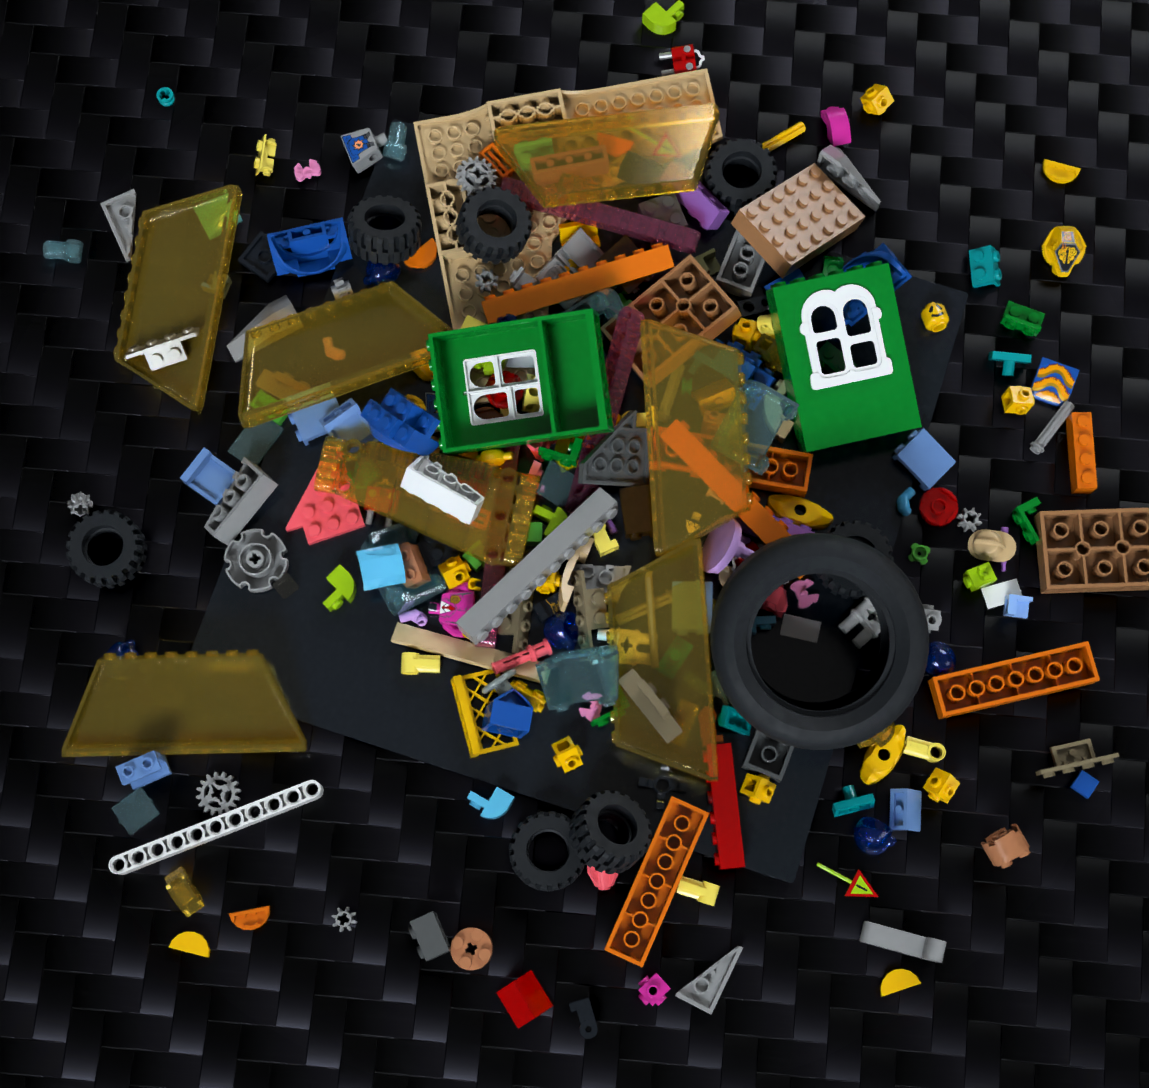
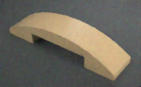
M590 538L584 546H580L566 564L558 595L559 607L562 612H565L574 589L573 586L568 585L577 561L585 564L594 538Z

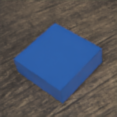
M1080 770L1070 788L1088 799L1099 781L1085 771Z

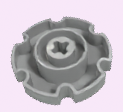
M263 529L243 531L240 533L241 539L239 541L233 539L225 551L224 561L230 563V566L225 569L230 580L241 589L247 585L248 590L253 593L268 591L273 588V581L281 582L287 573L289 561L287 558H283V555L287 553V548L274 533L265 536ZM256 557L260 559L257 561L258 564H254V561H256Z

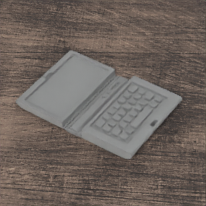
M580 227L540 270L535 279L539 283L541 279L551 277L552 280L559 278L558 274L568 271L564 266L569 267L570 274L578 272L577 268L586 265L589 268L596 267L595 262L604 253ZM569 259L577 265L576 268L570 267ZM580 297L559 304L565 311H568Z

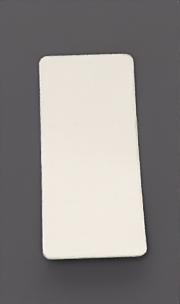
M530 355L510 358L506 367L535 368L534 359Z

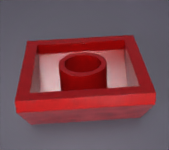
M532 970L496 992L518 1029L553 1006Z

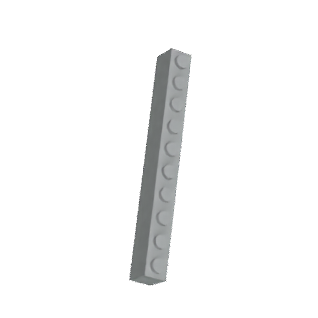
M599 487L456 621L459 630L475 645L484 641L493 628L499 627L508 614L514 613L523 600H527L537 587L542 586L546 582L548 576L557 572L566 559H571L580 546H584L594 533H598L609 519L611 520L616 516L618 512L617 501Z

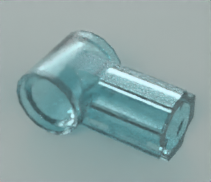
M392 122L388 140L383 149V156L400 162L404 160L407 146H405L407 127L404 123Z
M68 239L66 242L46 240L43 244V256L45 258L64 259L70 263H80L84 243L75 239Z

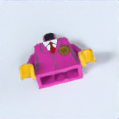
M471 578L468 582H464L450 590L448 589L446 593L442 594L441 603H429L428 613L438 614L439 622L443 629L453 637L467 638L459 630L456 621L475 605L476 595L472 590H481V587L475 586L478 581H481L480 579Z

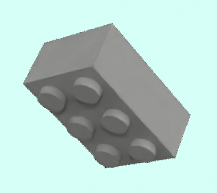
M737 230L734 233L715 282L723 291L749 299L753 295L766 261Z

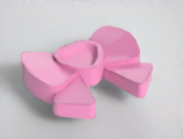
M309 159V167L306 166L303 169L300 163H297L294 167V174L297 181L302 182L305 178L311 179L312 176H320L321 168L316 160Z
M805 579V581L799 580L790 585V589L795 592L799 609L807 608L813 602L816 603L818 601L819 594L808 595L806 589L814 584L809 579Z
M589 692L583 698L592 703L590 709L579 708L578 710L581 717L585 716L587 720L592 722L600 717L602 705L607 702V698L601 694Z

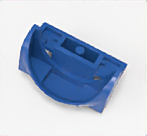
M343 217L267 234L277 276L289 273L296 274L298 277L316 275L335 269L339 262L352 259ZM334 238V240L329 244L328 239ZM291 248L292 253L284 249Z
M884 242L874 251H865L842 268L844 272H847L846 269L857 265H863V268H866L865 265L876 261H882V264L889 263L894 291L912 278L910 272L899 262L895 254ZM853 299L849 304L848 302L845 304L843 316L846 325L849 324L852 327L868 313L862 301Z
M717 338L709 342L701 351L697 350L694 355L696 359L688 372L695 375L697 370L706 364L754 393L755 396L749 409L755 412L765 399L769 388L776 381V378L773 377L774 372L765 367L762 368L764 363L760 360L762 356L754 351H751V353L743 350L745 346L737 341L734 343L728 342L726 347H723L725 343Z
M393 388L389 389L381 404L370 399L360 414L368 422L371 434L377 440L390 447L421 456L429 455L439 447V442L432 439L431 436L441 421Z

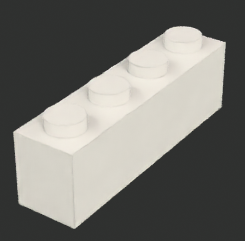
M420 455L407 467L400 487L408 493L422 498L425 502L440 508L443 512L458 518L461 522L470 525L478 517L485 497L468 484L459 483L456 475L453 473L447 474L442 470L443 466L440 463H433L429 460V455Z

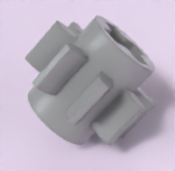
M482 269L480 275L476 274V279L479 281L475 282V287H480L481 293L486 291L491 294L493 288H498V284L495 283L498 281V276H493L492 269L490 272Z
M342 277L333 280L335 285L331 286V290L335 300L341 299L342 303L349 301V295L353 294L349 280L343 281Z
M79 492L75 495L71 494L68 507L71 508V514L81 517L85 514L89 515V508H93V501H90L89 494L86 495Z
M964 508L962 510L963 515L958 514L956 517L960 519V523L957 526L964 528V532L968 529L975 532L976 526L982 524L979 521L981 513L977 514L975 508H972L970 511ZM966 518L972 519L973 521H972V522H971V521H968V522H967V521H966Z
M346 907L345 911L337 908L339 913L331 916L336 920L332 926H340V932L344 931V927L352 931V923H358L353 918L357 913H349L350 907ZM347 914L346 917L349 918V922H345L342 925L343 921L340 920V917Z

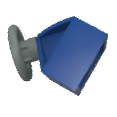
M510 669L482 689L483 694L495 689L499 696L486 706L481 730L521 739L530 730L533 707L508 682V679L516 674L515 669Z

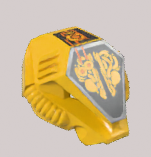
M1056 226L1048 233L1041 245L1045 261L1052 265V273L1058 277L1069 276L1075 264L1081 262L1087 247L1080 232L1072 226Z

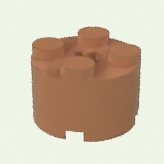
M1017 824L1010 825L1012 829L1006 830L1004 827L986 837V842H981L993 866H1001L1002 869L1013 864V859L1017 857L1023 858L1031 853L1029 850L1030 845Z
M465 928L454 936L450 948L451 956L454 962L462 969H480L492 957V940L481 929ZM470 943L477 945L474 955L471 952H467Z

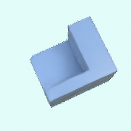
M1014 594L1006 595L1003 616L1026 619L1028 617L1029 603L1033 601V597Z

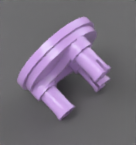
M726 517L719 521L711 530L702 547L699 561L703 571L719 574L726 566H730L728 564L733 557L746 559L755 552L745 546L751 539L742 535V528L737 520L732 517Z

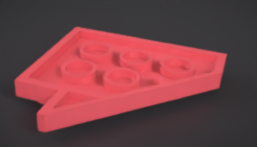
M341 453L322 459L286 526L287 532L303 528L309 545L366 527L353 487L347 476L348 471Z

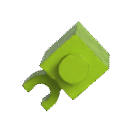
M989 562L969 569L963 574V582L967 588H970L971 592L993 584L997 580Z

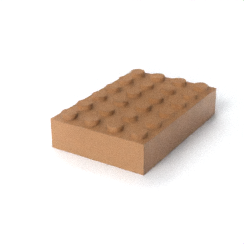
M813 163L739 209L731 224L783 279L857 230L865 215Z
M690 254L601 327V331L646 386L652 390L695 355L697 350L700 351L742 317L736 304Z
M1149 508L1039 511L1034 516L1035 532L1040 539L1036 546L1041 594L1149 590Z

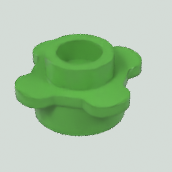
M917 543L912 544V551L908 556L909 561L920 562L921 565H925L928 562L927 556L930 553V548L918 545Z

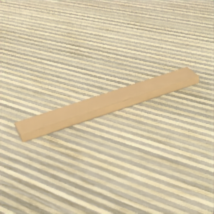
M397 622L391 638V642L490 670H493L491 663L513 655ZM528 661L511 669L516 670L515 677L545 685L551 664L540 661Z

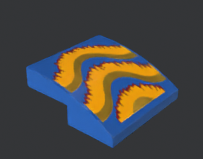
M1042 357L1030 386L1034 398L1060 408L1065 401L1069 400L1079 370Z

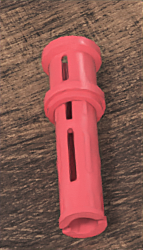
M544 638L540 643L532 646L527 645L525 650L491 663L495 675H498L525 662H536L538 658L547 654L550 656L553 653L548 640Z

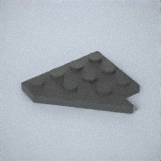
M630 410L614 427V432H609L579 463V484L629 487L649 484L652 429L636 427V410Z

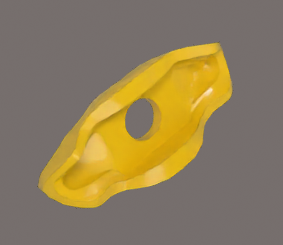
M777 494L768 497V507L775 513V516L780 519L782 517L793 520L792 524L798 526L803 524L812 529L821 530L833 522L832 514L820 505L807 499ZM798 505L803 506L806 513L804 515L796 514L795 507Z
M903 725L890 727L876 738L867 749L860 770V778L865 784L873 785L879 782L892 771L899 761L905 743L906 729ZM881 749H886L890 753L888 760L883 761L878 757V752Z

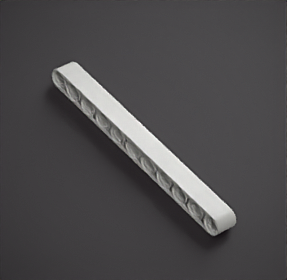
M308 780L116 855L110 859L109 869L112 873L125 875L317 800L323 795V786L316 780ZM314 784L317 785L318 792L315 795H310L308 792L309 787ZM297 792L299 794L298 800L291 803L289 800L291 793ZM277 799L280 805L278 809L272 810L270 804L273 800ZM259 807V816L253 818L251 815L252 809ZM239 814L241 817L240 823L233 825V816ZM216 822H220L222 826L218 833L213 831V825ZM200 829L202 837L199 840H195L194 832ZM181 837L183 843L181 847L176 848L174 845L175 839ZM161 844L163 852L157 856L155 848ZM142 852L144 859L142 862L137 863L136 855ZM119 860H123L124 868L119 871L116 868V864Z

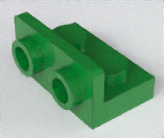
M1008 301L1000 324L1011 330H1020L1027 336H1037L1041 331V324L1045 313Z
M827 341L818 351L821 370L824 369L829 374L844 371L843 353Z

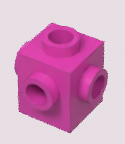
M655 973L650 978L648 976L644 977L638 983L640 986L638 997L645 1005L650 1003L653 1006L656 1003L659 1006L667 998L665 994L671 988ZM651 987L656 988V993L653 995L649 993Z

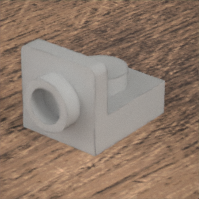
M520 267L518 271L514 270L509 278L511 280L510 288H514L515 291L521 290V285L531 282L533 286L540 284L536 279L525 273L523 267Z

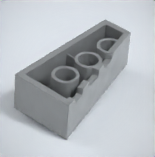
M246 457L241 461L243 465L240 471L234 473L232 477L234 481L229 490L225 489L222 494L223 501L221 504L216 505L204 526L213 537L226 545H229L278 486L259 466Z

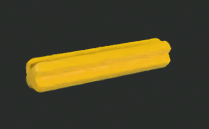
M798 122L762 143V148H767L771 152L805 132L806 127L804 123Z

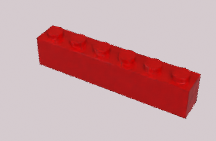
M731 743L706 745V750L702 751L703 762L707 763L708 771H705V781L710 785V791H707L708 804L712 803L713 811L709 812L710 824H714L715 832L711 833L712 844L717 847V853H714L715 866L719 865V870L745 867Z

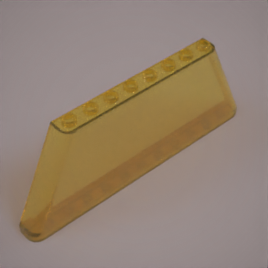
M707 103L501 126L494 131V143L543 208L690 192L697 190L719 122L720 112L716 104Z
M230 184L142 211V217L138 221L139 232L135 237V253L131 257L132 269L128 274V290L124 294L125 306L121 311L122 322L121 327L117 331L118 343L114 348V360L192 411H202L226 287L225 283L229 271L242 200V192L238 185ZM202 282H205L210 288L202 286ZM191 326L193 328H200L198 336L182 341L188 354L187 360L151 371L144 354L126 359L124 356L131 346L139 345L140 347L146 345V342L149 340L157 339L158 341L164 339V336L167 334L182 333L183 329Z
M393 281L382 282L375 287L365 288L360 292L345 295L340 299L327 301L323 305L310 307L300 313L290 314L285 318L270 321L268 324L253 327L245 332L238 407L239 421L243 428H251L429 364V359H431L430 351L426 347L428 334L453 329Z
M644 319L640 322L654 551L656 557H667L750 511L751 505H753V494L749 490V485L752 484L751 472L748 473V465L751 464L750 453L747 452L749 434L745 430V424H748L747 412H744V404H747L746 393L743 392L742 386L745 384V374L741 371V365L744 364V355L737 348L651 319Z
M693 539L608 585L607 592L604 593L605 605L608 604V612H605L606 624H609L606 640L607 644L610 643L611 650L607 651L608 663H611L612 671H608L609 683H612L613 691H609L610 703H613L614 711L610 712L611 723L615 724V731H612L611 735L612 743H616V746L620 749L713 782L719 781L704 559L701 539ZM631 669H634L647 684L651 682L658 691L655 693L659 699L664 698L670 705L668 710L671 716L683 730V733L670 743L665 742L619 684L618 680Z
M216 650L206 651V654H198V651H187L181 655H177L176 651L165 652V655H157V652H146L145 655L138 656L136 652L124 653V656H117L116 653H105L104 657L96 662L63 744L62 757L144 755L153 750L161 753V755L298 752L307 750V740L264 655L259 653V650H247L246 653H238V650H228L224 654H218Z

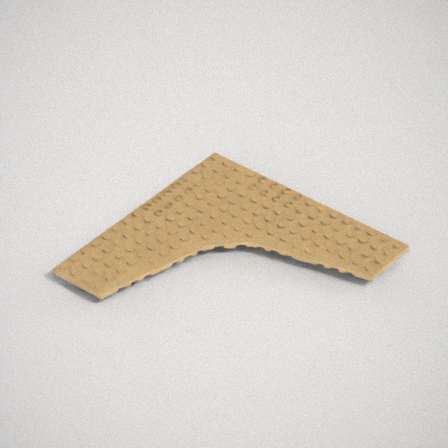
M707 68L597 89L566 91L558 88L488 101L478 108L463 113L413 122L453 330L461 328L467 315L488 324L481 302L485 301L484 297L492 294H495L496 297L502 296V291L511 289V280L509 278L514 270L518 271L520 267H523L525 273L535 279L540 270L552 258V243L559 234L558 224L567 223L582 201L677 160L651 157L657 147L627 129L629 126L657 143H660L666 133L681 157L722 140L723 134ZM598 133L634 143L630 153L620 158L608 157V175L534 188L530 172L519 174L518 170L513 172L511 177H507L504 182L498 177L495 186L501 187V190L504 191L505 189L511 190V194H517L521 197L520 201H524L528 206L526 211L529 210L532 216L530 219L532 221V229L529 239L522 252L515 259H510L507 263H502V261L495 265L491 261H488V264L482 263V259L477 258L475 260L472 258L473 254L470 252L466 253L463 250L464 244L460 245L458 241L459 236L456 235V220L462 204L468 197V191L462 192V185L456 184L458 181L455 178L456 170L463 160L467 162L468 157L475 160L476 156H478L479 161H482L478 153L491 142H494L516 166L515 146L521 142H536L541 138L552 139L554 155L599 147L597 145ZM491 148L490 151L509 170L510 167ZM485 153V155H486V156L498 167V169L504 174L505 172ZM483 214L477 217L480 228L486 234L493 237H505L510 234L508 224L501 217L494 214ZM482 269L489 272L492 269L493 276H498V281L495 282L498 284V288H493L491 294L486 291L481 293V288L475 287V282L479 281L476 279V274L480 275ZM549 306L496 323L546 316L549 313ZM482 367L481 369L472 368L470 372L472 383L478 387H485L490 376H484V368ZM505 367L502 370L518 375L522 381H526L527 374L536 375L535 368ZM486 395L480 396L474 406L489 403Z

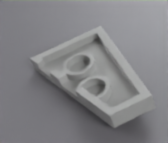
M576 564L573 571L584 570L586 590L604 587L605 599L618 604L632 566ZM570 577L568 585L572 586Z

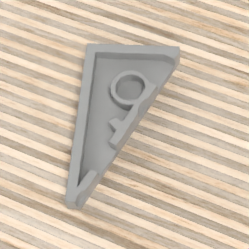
M134 189L100 203L126 262L131 261L137 196Z
M736 946L679 990L675 996L712 1014L743 948Z

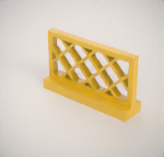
M490 669L463 676H453L451 679L470 758L519 745L516 737H512L513 742L504 743L499 740L501 734H498L496 738L488 732L481 730L476 724L479 715L484 718L482 710L486 703H490L489 698L493 691L497 693L493 689L487 699L476 693L481 684L487 685L483 680L486 675L494 673ZM474 679L479 682L475 691L467 688L465 680ZM474 696L484 702L479 711L471 705V700ZM484 735L494 740L493 745L483 749L481 743Z

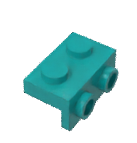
M991 245L969 250L972 286L974 288L994 284L996 287L1000 286L1002 272L998 266V262H1000L999 251Z

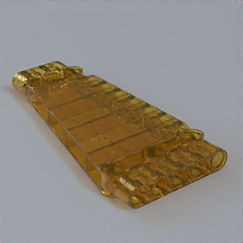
M326 436L315 477V491L340 495L342 498L350 500L491 566L502 565L514 568L523 560L540 481L539 475L517 472L512 468L501 469L498 465L438 453L429 454L431 462L440 463L443 466V471L447 474L453 473L457 476L459 483L468 484L485 497L478 517L469 525L400 487L407 467L420 455L402 451L384 443L373 441L362 443L357 439L346 440ZM352 447L359 448L356 453L349 452ZM506 476H513L514 480L512 482H505L504 478ZM349 484L350 488L348 490H341L342 485ZM499 513L506 515V518L503 520H497L495 517ZM491 551L498 553V556L492 559L487 555Z

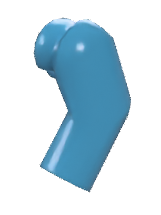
M908 487L897 498V509L903 516H908L911 513L909 500L916 494L911 487Z

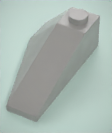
M831 144L819 153L816 165L831 181L876 212L881 201L840 148L834 147Z
M287 295L269 303L227 345L235 362L304 328Z

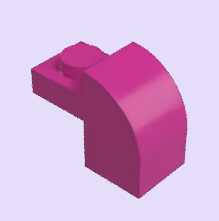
M832 106L822 110L821 118L827 125V137L832 146L851 143L850 124L844 107Z

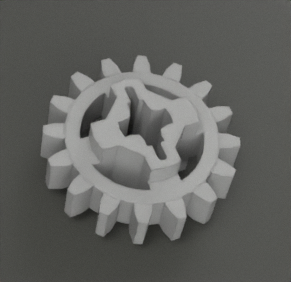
M476 156L475 160L468 157L467 162L463 160L456 170L455 178L458 179L456 184L462 185V192L468 191L467 196L477 189L482 191L483 187L490 186L491 189H494L496 185L495 182L498 178L494 175L496 169H491L492 163L486 164L485 158L479 161L478 156Z
M214 772V777L207 774V781H200L203 786L196 789L201 792L196 798L202 800L198 805L200 807L205 806L204 812L208 813L211 810V815L215 816L217 812L221 815L224 814V811H231L230 807L237 808L235 801L241 800L237 796L241 789H236L239 782H232L233 776L227 777L225 772H222L221 776H219L218 772ZM216 781H225L227 784L220 786ZM209 787L208 795H206L207 788ZM217 790L223 791V792L220 794L221 799L218 798V797H215V796L217 795V792H216ZM232 792L231 799L228 801L229 794ZM217 802L221 807H212L210 804Z

